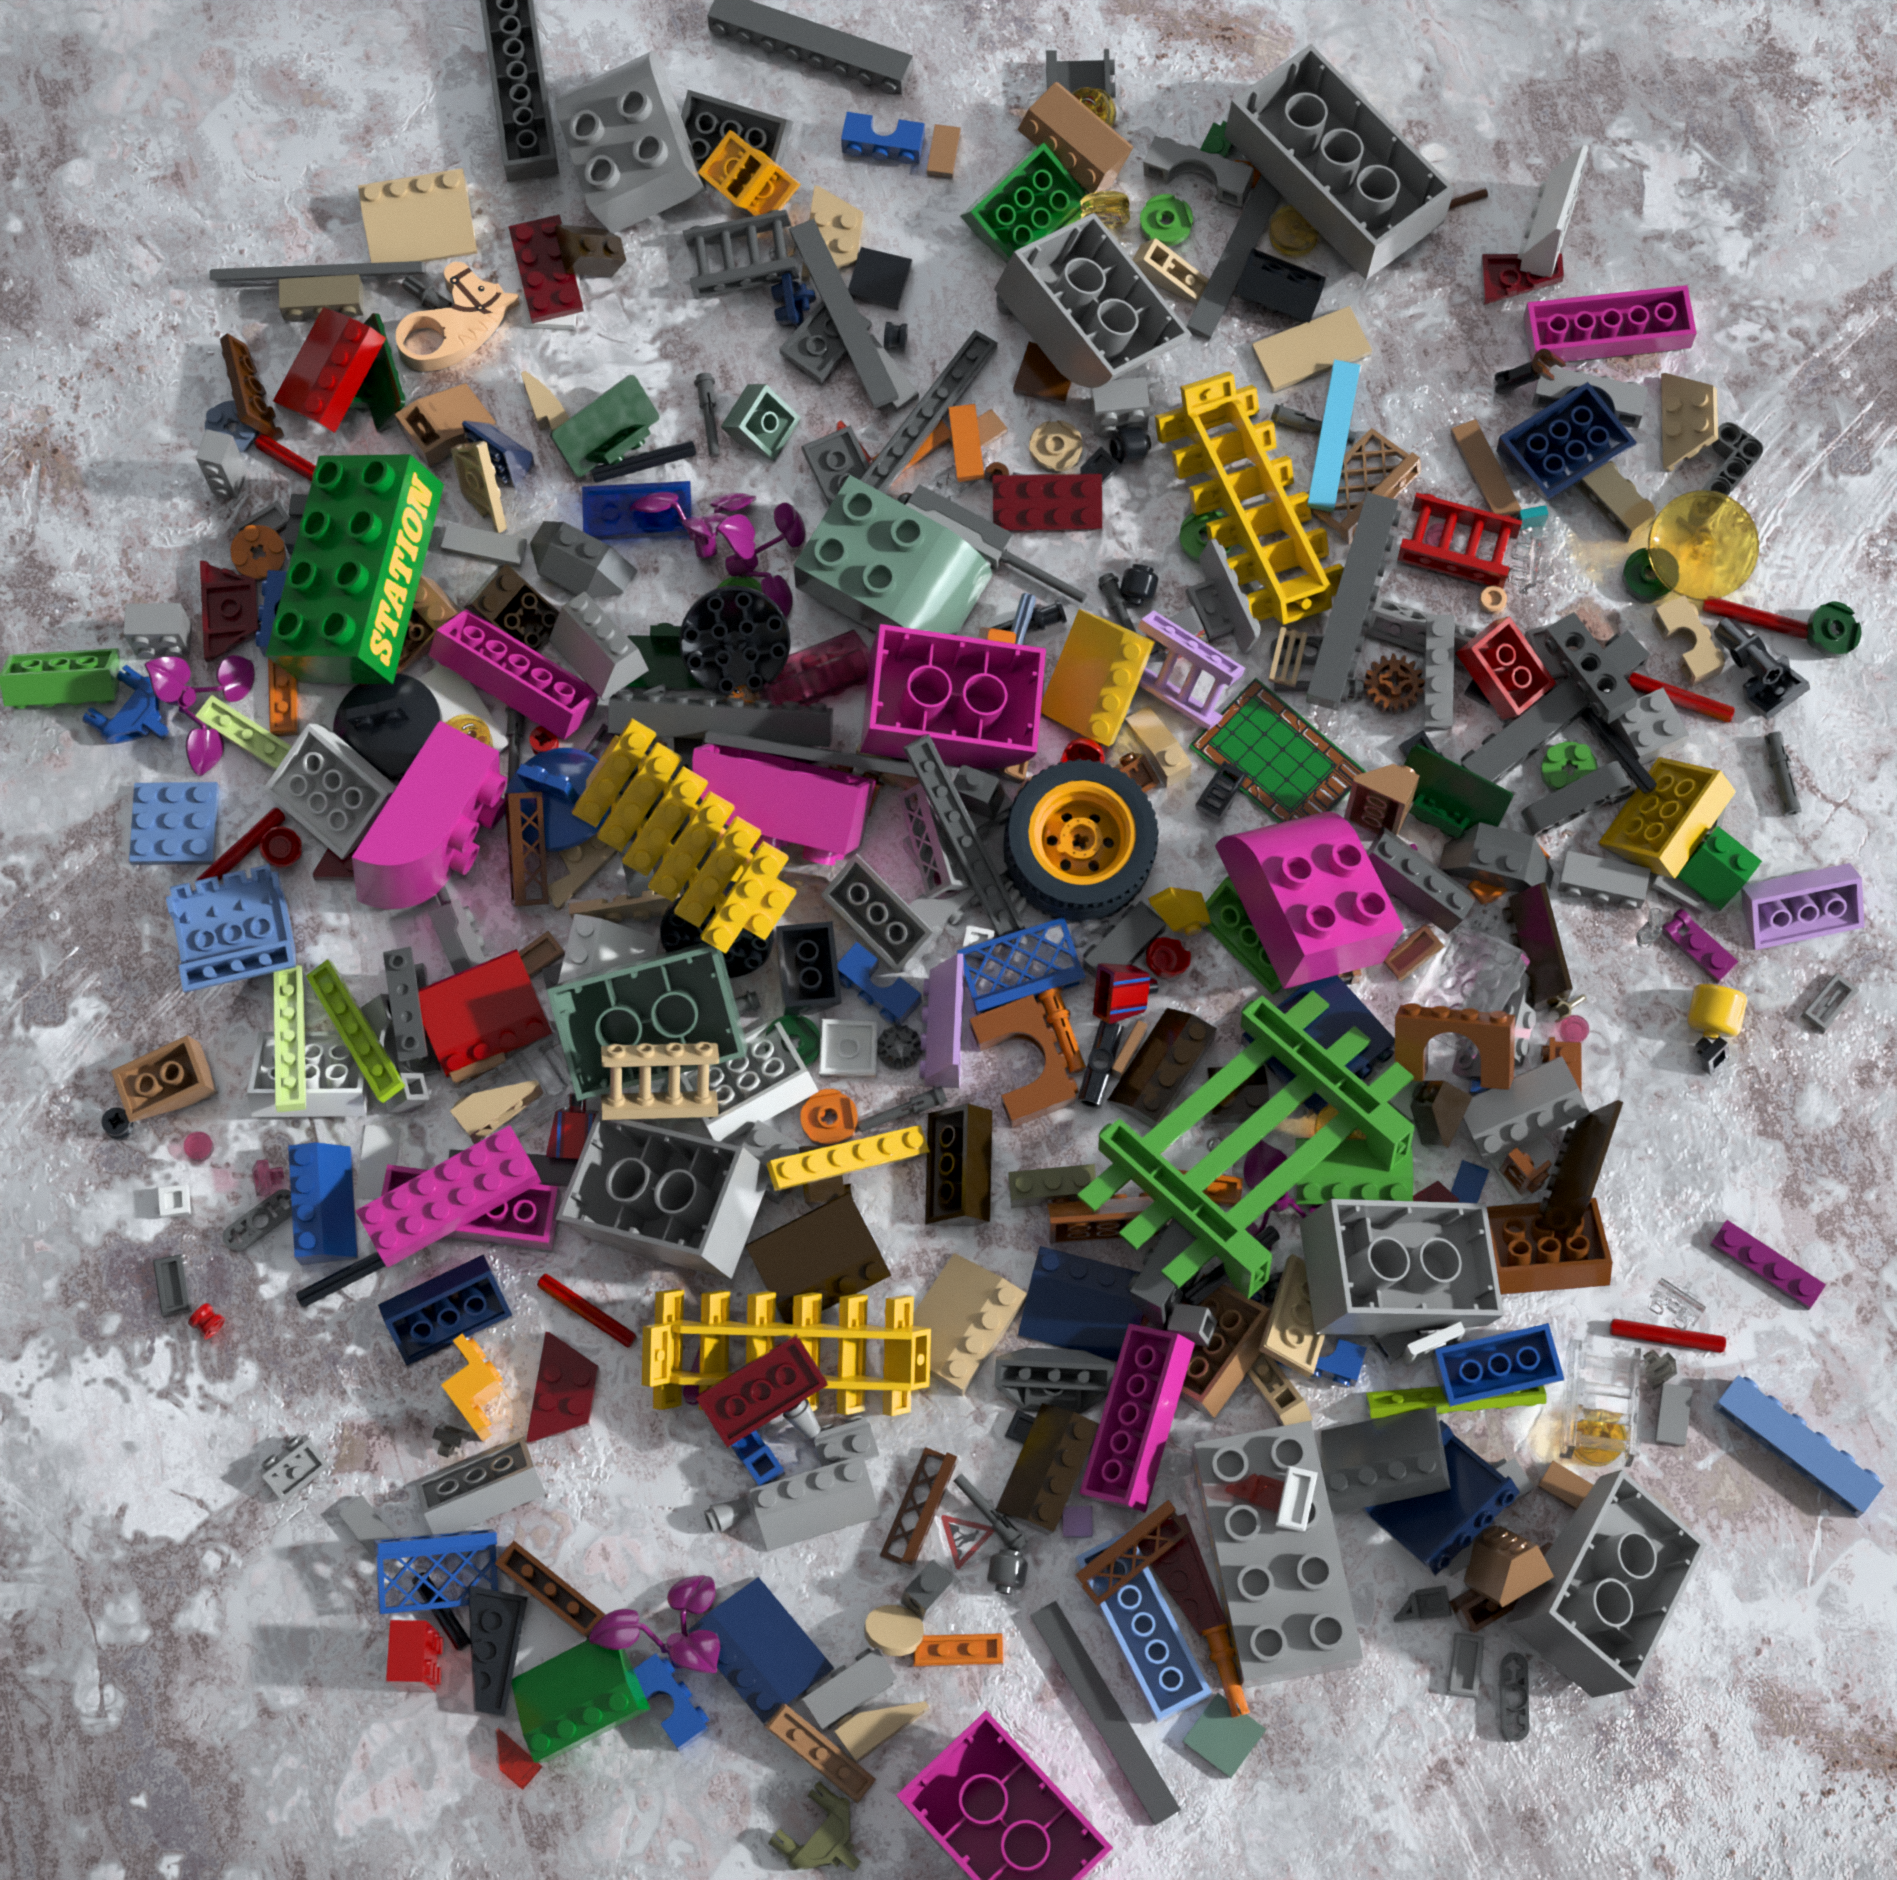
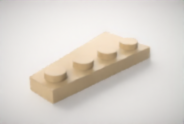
M653 890L642 891V896L638 898L624 894L613 898V902L600 898L570 903L569 915L572 919L574 914L601 918L613 923H619L622 919L633 918L636 921H646L654 916H661L662 918L672 901L656 894Z

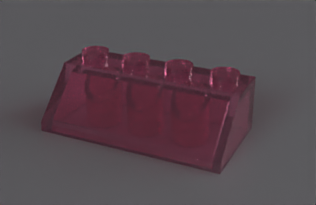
M855 629L790 654L784 669L771 684L763 680L762 686L764 689H762V693L766 700L771 701V704L782 705L785 701L798 702L799 706H810V704L818 703L820 699L827 696L840 695L852 686L867 684L870 658L868 647Z

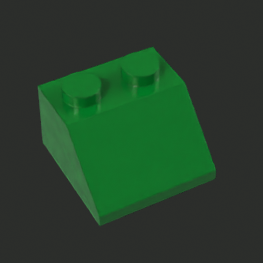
M1717 826L1706 834L1676 877L1718 911H1721L1747 883L1762 860Z

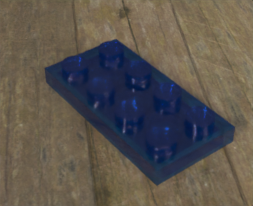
M691 482L583 486V532L598 540L689 535L686 528L683 527V522L675 508L670 507L663 511L650 513L634 509L630 512V507L646 495L656 492H670L678 495V500L675 502H678L686 519L692 517Z

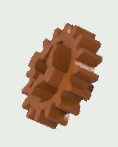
M1394 653L1391 655L1390 660H1387L1383 655L1380 658V664L1375 661L1372 662L1371 670H1367L1365 678L1368 680L1364 682V688L1369 689L1366 694L1367 699L1374 697L1372 706L1376 707L1381 704L1383 705L1382 712L1385 713L1388 708H1392L1393 714H1397L1400 707L1404 712H1407L1409 704L1417 705V697L1421 698L1424 690L1421 688L1424 687L1425 679L1420 678L1423 672L1422 669L1414 670L1415 661L1409 664L1406 663L1405 655L1400 660H1396ZM1388 670L1385 674H1380L1381 672ZM1404 693H1409L1407 696L1401 698V696Z

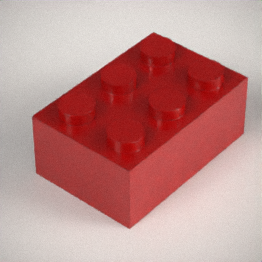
M1510 616L1493 621L1456 652L1458 658L1502 720L1519 716L1557 684Z
M390 1620L386 1682L399 1692L436 1693V1685H441L442 1669L437 1667L438 1655L443 1654L444 1640L443 1637H439V1632L425 1620Z

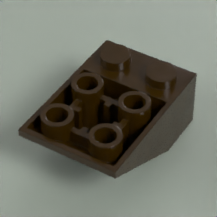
M507 564L498 566L464 606L465 609L470 610L536 652H539L549 641L560 613Z

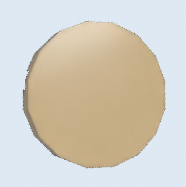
M1065 421L1043 422L1035 428L1030 436L1029 452L1031 459L1039 468L1047 472L1060 473L1067 471L1075 466L1082 456L1083 443L1080 432L1072 424Z
M899 1605L877 1607L868 1614L865 1621L864 1637L868 1644L874 1649L877 1647L883 1650L882 1653L889 1656L911 1654L923 1640L924 1626L919 1616L910 1609Z

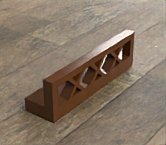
M542 792L504 793L511 905L549 904ZM535 798L536 810L529 818L520 811V799ZM521 816L526 820L525 823H524L522 826H521ZM535 816H537V825L532 821ZM529 823L538 831V838L531 846L522 839V831ZM537 844L539 847V853L536 850H534ZM523 845L528 848L524 854ZM530 852L539 858L540 866L533 874L524 867V859ZM524 872H525L528 876H530V877L527 879L526 882H525V874H524ZM539 872H540L541 881L536 878V875H537ZM532 880L541 886L542 898L526 899L525 888Z
M925 1447L880 1553L881 1558L913 1570L958 1463V1456L948 1452L944 1455ZM928 1456L942 1461L938 1474L928 1477L924 1468ZM923 1472L925 1479L918 1481ZM927 1483L930 1489L926 1501L917 1504L913 1492L916 1487ZM911 1499L914 1506L907 1508ZM916 1510L919 1517L915 1528L905 1532L901 1522L905 1514ZM900 1526L902 1533L895 1536ZM901 1538H905L907 1543L903 1558L888 1553L892 1542Z
M1169 1500L1075 1574L1076 1582L1096 1607L1100 1606L1190 1533V1530L1175 1513L1176 1508ZM1169 1518L1181 1530L1173 1538L1159 1537L1160 1525ZM1157 1528L1156 1536H1150L1149 1534ZM1143 1539L1155 1541V1552L1149 1557L1136 1555L1137 1544ZM1159 1541L1167 1542L1158 1549ZM1134 1547L1133 1555L1125 1554ZM1119 1558L1132 1559L1131 1572L1126 1576L1113 1574L1114 1562ZM1136 1560L1143 1561L1135 1568ZM1110 1566V1574L1102 1573ZM1096 1577L1109 1578L1108 1590L1100 1597H1097L1088 1586V1583ZM1112 1579H1120L1112 1586Z

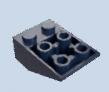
M463 421L464 437L468 443L481 441L487 443L491 463L496 471L495 479L504 485L508 483L515 488L535 465L532 453L490 423Z

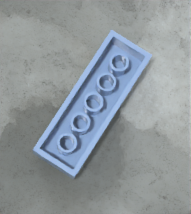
M1129 1530L1076 1556L1075 1563L1079 1571L1129 1532ZM1137 1546L1136 1555L1142 1556V1554H1141V1552H1140V1550H1139V1548H1138V1546ZM1134 1547L1125 1554L1133 1555ZM1119 1558L1114 1562L1113 1574L1126 1576L1131 1572L1132 1559ZM1136 1560L1135 1568L1143 1561ZM1110 1566L1102 1573L1110 1574ZM1148 1567L1098 1606L1156 1724L1211 1696L1212 1692ZM1096 1577L1088 1583V1586L1097 1597H1100L1108 1590L1109 1578ZM1112 1579V1586L1120 1579Z

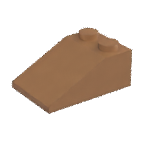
M188 1035L111 1070L129 1122L194 1105L218 1093L200 1042Z

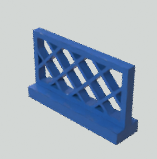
M1064 917L957 950V954H963L964 977L974 1003L976 1015L1032 994L1035 999H1038L1040 993L1052 988L1061 987L1064 991L1085 984L1086 980ZM1058 926L1061 927L1064 935L1059 945L1045 939L1048 930ZM1044 931L1041 936H1039V935L1036 934V933H1039V932ZM1030 936L1038 940L1033 953L1018 947L1023 937ZM1016 940L1015 944L1010 943V941ZM1065 941L1068 949L1062 947ZM1042 943L1057 949L1050 962L1036 956ZM1003 944L1012 949L1005 962L991 955L995 946ZM986 948H990L989 951H988V953H986V952H984V951H982V950H985ZM1015 951L1029 957L1023 971L1009 964ZM1061 951L1071 956L1074 966L1062 969L1054 965L1059 952ZM976 952L985 957L979 970L967 965L966 955ZM988 959L1003 966L997 979L982 973ZM1033 960L1047 966L1043 976L1036 978L1026 973ZM1006 968L1021 975L1015 985L1008 986L1000 982ZM1050 969H1053V970L1056 971V972H1053V973L1048 974L1049 971H1050ZM970 972L976 975L973 980ZM979 977L993 983L990 992L980 996L977 995L975 984ZM1024 977L1029 979L1027 981L1022 982ZM997 986H999V987L1002 988V989H999V990H996V991H995V989H996Z
M493 1529L373 1540L374 1552L376 1553L379 1614L469 1606V1598L464 1599L468 1594V1587L455 1577L466 1564H469L479 1573L468 1586H475L484 1577L491 1583V1590L498 1591L497 1566L494 1564L497 1561V1532ZM489 1550V1562L482 1570L469 1561L477 1551ZM470 1551V1553L466 1557L460 1553ZM448 1553H456L463 1559L452 1574L440 1564ZM441 1554L436 1560L430 1556ZM418 1556H426L433 1562L423 1576L410 1567ZM411 1557L407 1561V1563H405L401 1558ZM397 1559L404 1566L391 1579L384 1573L383 1560ZM437 1566L449 1575L438 1590L426 1581L427 1577ZM489 1568H490V1578H489L487 1575H485V1573L489 1570ZM407 1569L419 1578L418 1582L408 1593L396 1583ZM384 1577L389 1581L386 1587L384 1586ZM452 1580L465 1589L456 1600H448L441 1594ZM424 1582L435 1594L428 1602L419 1603L412 1595ZM393 1585L406 1595L398 1605L386 1606L385 1594ZM438 1596L445 1600L434 1602L438 1598ZM410 1599V1600L413 1601L415 1604H405V1603Z

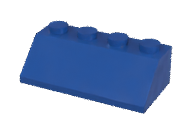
M318 1142L288 1145L295 1259L300 1265L358 1259L351 1147Z
M1549 1323L1434 1349L1431 1355L1438 1384L1449 1407L1565 1380Z

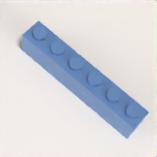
M1738 1375L1713 1408L1858 1518L1864 1514L1884 1487L1879 1482L1880 1478L1869 1469L1863 1470L1855 1464L1854 1457L1846 1451L1840 1450L1839 1452L1830 1445V1439L1820 1432L1814 1433L1806 1426V1421L1795 1413L1789 1414L1785 1411L1778 1399L1771 1395L1766 1396L1760 1392L1758 1385L1748 1377L1742 1378Z

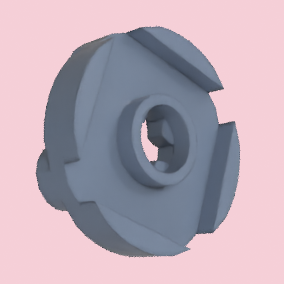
M235 400L222 402L207 411L205 431L208 429L232 435L239 452H244L254 444L253 440L260 432L240 422L236 414ZM229 423H239L235 427L236 431L231 432L230 429H226Z

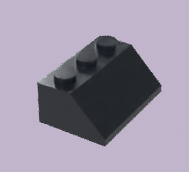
M1252 248L1235 294L1239 295L1246 302L1253 303L1255 301L1263 304L1271 312L1280 311L1288 314L1294 321L1310 323L1322 294L1326 277Z
M833 921L776 926L775 940L783 1015H813L840 1005L842 1001Z

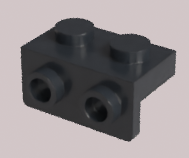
M1785 655L1776 660L1783 669V673L1777 682L1772 685H1763L1754 676L1743 684L1746 704L1767 720L1810 690L1809 681L1790 668L1789 658Z

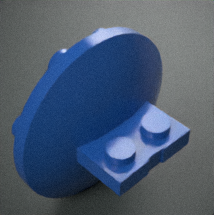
M555 748L541 752L524 764H521L507 786L505 793L542 792L546 851H562L582 844L598 832L610 812L611 805L597 827L572 814L573 807L586 789V779L598 763L594 756L585 751L575 748ZM535 798L520 799V811L529 818L536 810ZM521 816V826H522V825L525 823L526 820ZM535 816V817L533 818V820H532L536 825H537V816ZM529 823L522 831V839L531 846L538 838V831ZM538 844L535 846L534 849L539 850Z

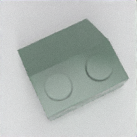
M747 384L721 425V428L738 444L774 461L801 417L767 384Z

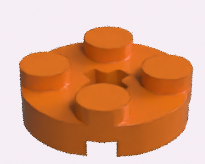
M263 525L246 526L234 537L230 548L231 559L237 571L241 575L255 578L256 581L266 579L268 570L280 571L286 559L284 542L279 534L270 527ZM262 546L263 552L266 553L265 557L259 556L257 560L254 559L251 549Z
M823 1089L810 1096L809 1100L803 1105L800 1121L805 1135L813 1144L829 1147L845 1143L853 1137L858 1123V1114L854 1102L836 1089ZM831 1111L833 1116L837 1115V1119L833 1120V1124L827 1125L826 1122L821 1121V1118L826 1115L825 1112Z

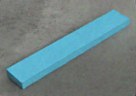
M1334 359L1307 506L1310 508L1333 512L1335 509L1361 366L1359 364Z

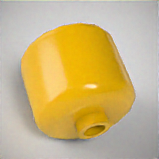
M1698 984L1693 990L1687 1023L1692 1029L1702 1032V1037L1710 1040H1716L1719 1036L1735 1037L1741 1031L1747 997L1743 992L1725 986Z

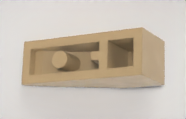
M1156 238L1141 244L1132 259L1150 283L1196 305L1209 281L1206 276Z
M1149 706L1125 718V722L1166 788L1190 776L1192 763L1176 738Z
M532 1080L473 1093L469 1097L459 1099L450 1112L473 1144H476L542 1096L544 1092L538 1081Z
M1261 1352L1246 1374L1281 1426L1311 1421L1313 1418L1303 1397L1274 1359Z
M926 1701L861 1712L854 1717L850 1713L837 1723L839 1728L835 1730V1734L854 1761L859 1763L930 1710L929 1705Z

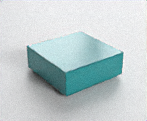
M1547 506L1521 509L1517 518L1522 521L1520 530L1545 526L1549 515Z

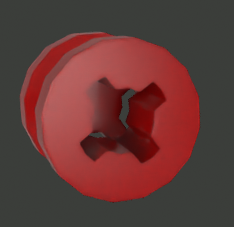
M542 726L536 727L529 736V742L535 755L559 748L557 736Z
M209 1303L201 1305L188 1320V1324L193 1329L197 1328L200 1331V1336L205 1340L213 1337L225 1323V1318L221 1314H215L213 1307Z

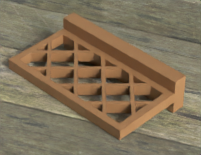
M1371 428L1344 455L1342 465L1344 470H1341L1340 477H1345V486L1338 487L1337 494L1346 493V503L1335 504L1334 511L1347 510V516L1339 523L1331 517V512L1326 514V511L1311 508V513L1340 533L1341 539L1350 544L1353 540L1364 499L1361 502L1349 503V493L1365 492L1366 496V493L1371 491L1370 493L1395 499L1421 473V458L1413 452L1409 455ZM1371 439H1374L1381 444V450L1365 452V445ZM1398 456L1402 459L1398 465H1385V457ZM1382 457L1383 467L1366 468V458ZM1353 459H1363V468L1347 470V463ZM1383 473L1384 479L1380 483L1367 484V475ZM1364 475L1365 485L1348 486V476Z

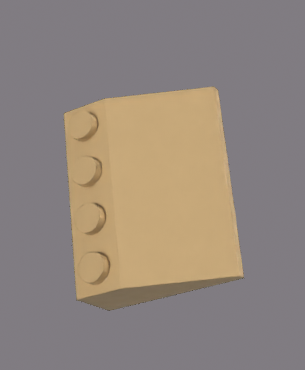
M463 168L358 185L371 263L429 262L478 253L468 187Z
M954 1253L913 1313L914 1326L931 1328L930 1376L961 1396H964L1024 1306L1027 1293L997 1274Z

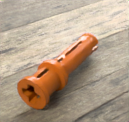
M1056 987L1040 993L1038 999L1043 1001L1048 1015L1046 1017L1047 1023L1053 1025L1060 1048L1067 1061L1069 1074H1075L1085 1070L1086 1065L1069 1022L1071 1012L1069 1009H1066L1061 996L1063 990L1061 987Z
M1226 1623L1203 1630L1201 1633L1207 1638L1211 1651L1209 1659L1212 1660V1663L1216 1662L1231 1712V1718L1240 1716V1712L1241 1715L1250 1713V1710L1248 1709L1232 1658L1235 1656V1651L1229 1643L1226 1633L1228 1626Z

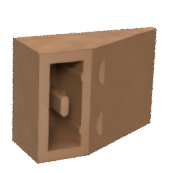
M466 383L417 399L395 414L399 428L429 468L450 455L451 448L458 444L468 443L464 437L463 421L496 425L495 420Z
M424 576L420 577L397 667L399 672L404 671L430 652L436 630L462 612L434 580Z

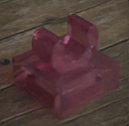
M268 1159L256 1160L252 1168L256 1196L268 1195L272 1185L282 1183L281 1179H284L283 1167L269 1169Z

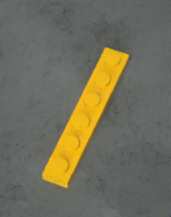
M917 1125L770 1160L766 1165L774 1190L778 1191L922 1156L930 1151L922 1127Z

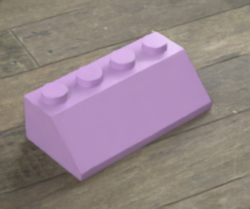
M1850 863L1747 884L1741 888L1743 914L1755 950L1865 927L1862 877Z

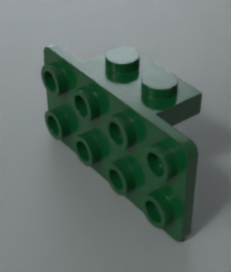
M372 313L364 324L373 328L386 339L349 408L370 409L375 428L377 430H384L394 419L395 414L405 406L406 398L393 361L392 350L388 344L384 324L380 314Z
M628 375L550 432V437L573 474L577 477H582L598 464L615 465L625 458L624 453L630 449L635 450L641 447L646 442L644 439L651 434L648 428L656 423L660 416L636 376Z
M659 623L658 625H650V636H627L639 649L648 671L626 685L625 688L652 689L664 683L666 689L710 691L700 685L690 675L683 663L679 647L681 626Z
M1415 744L1411 748L1404 763L1405 766L1412 768L1415 774L1420 775L1412 800L1414 803L1409 813L1414 815L1418 821L1431 824L1450 837L1459 839L1465 829L1468 830L1479 822L1499 827L1513 799V794L1510 791L1419 744Z

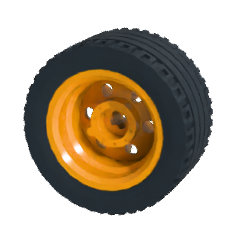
M1077 759V761L1067 760L1064 763L1059 762L1057 765H1050L1046 770L1042 769L1039 774L1032 776L1031 781H1027L1025 786L1019 790L1010 807L1003 842L1004 862L1008 868L1009 878L1014 882V887L1018 889L1020 896L1025 897L1028 904L1031 903L1036 910L1042 911V914H1049L1054 919L1055 917H1064L1065 920H1070L1072 923L1074 921L1084 923V921L1094 922L1096 919L1102 920L1103 917H1110L1114 912L1118 913L1123 907L1128 906L1129 902L1133 901L1137 894L1141 892L1143 886H1145L1157 853L1159 840L1158 821L1155 819L1156 813L1152 808V803L1148 801V795L1143 793L1142 787L1137 785L1133 778L1130 779L1128 774L1119 771V768L1110 767V764H1103L1101 761L1091 762L1089 759L1087 761ZM1063 814H1070L1072 819L1064 822L1061 819ZM1093 814L1098 815L1100 822L1095 823L1090 820V816ZM1048 837H1051L1057 841V844L1050 846L1046 840ZM1109 838L1114 843L1111 848H1107L1103 844ZM1078 840L1080 844L1085 842L1084 849H1081L1080 846L1074 847L1075 841ZM1069 861L1071 863L1070 869L1062 870L1060 864ZM1091 862L1097 865L1099 869L1093 872L1089 869L1088 864Z

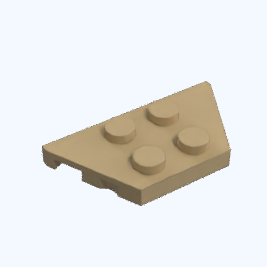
M814 185L809 220H815L838 269L856 265L860 249L864 212L820 186ZM803 262L801 281H809L811 276Z
M1661 373L1663 469L1666 472H1671L1675 469L1674 465L1685 457L1690 459L1701 448L1709 446L1718 439L1717 389L1707 383Z
M485 441L462 443L451 448L463 496L474 505L482 517L489 514L493 520V529L497 533L506 530L507 526L500 501L501 492L496 484L494 476L496 471L491 463L487 443Z

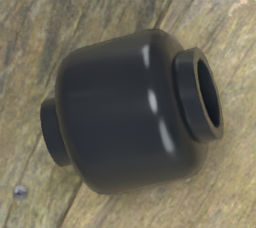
M1140 427L1118 429L1109 440V450L1112 457L1123 464L1143 461L1147 457L1148 450L1151 449L1150 436L1145 434Z
M1133 564L1132 568H1127L1124 571L1120 593L1128 598L1127 603L1143 606L1144 601L1149 602L1154 599L1159 578L1153 573V568Z

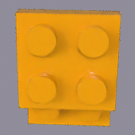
M731 130L728 131L697 172L732 203L747 209L754 216L766 214L771 210H782L801 185L765 153L752 148Z
M461 1334L453 1342L469 1364L442 1383L441 1386L483 1442L492 1434L487 1428L491 1425V1422L481 1410V1407L504 1391L499 1384L503 1379L490 1360L486 1363L482 1361L486 1356L473 1337L467 1340Z

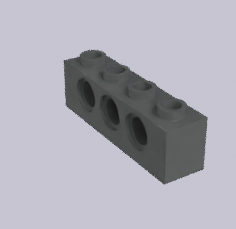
M1575 612L1546 628L1544 640L1546 649L1551 655L1555 654L1563 672L1566 675L1572 676L1577 690L1582 696H1587L1594 713L1598 717L1602 716L1606 723L1609 724L1636 707L1638 695ZM1574 646L1577 647L1578 650L1572 651L1569 650L1567 647ZM1584 667H1591V668H1593L1594 670H1593V671H1585V670L1582 669V668H1584ZM1600 688H1607V689H1609L1610 691H1609V692H1601V691H1599L1598 689H1600Z

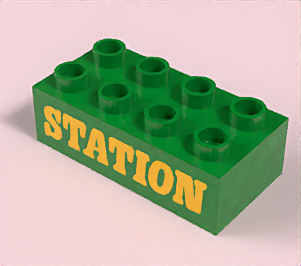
M411 454L324 455L318 457L265 655L301 683L393 684L444 487V484Z

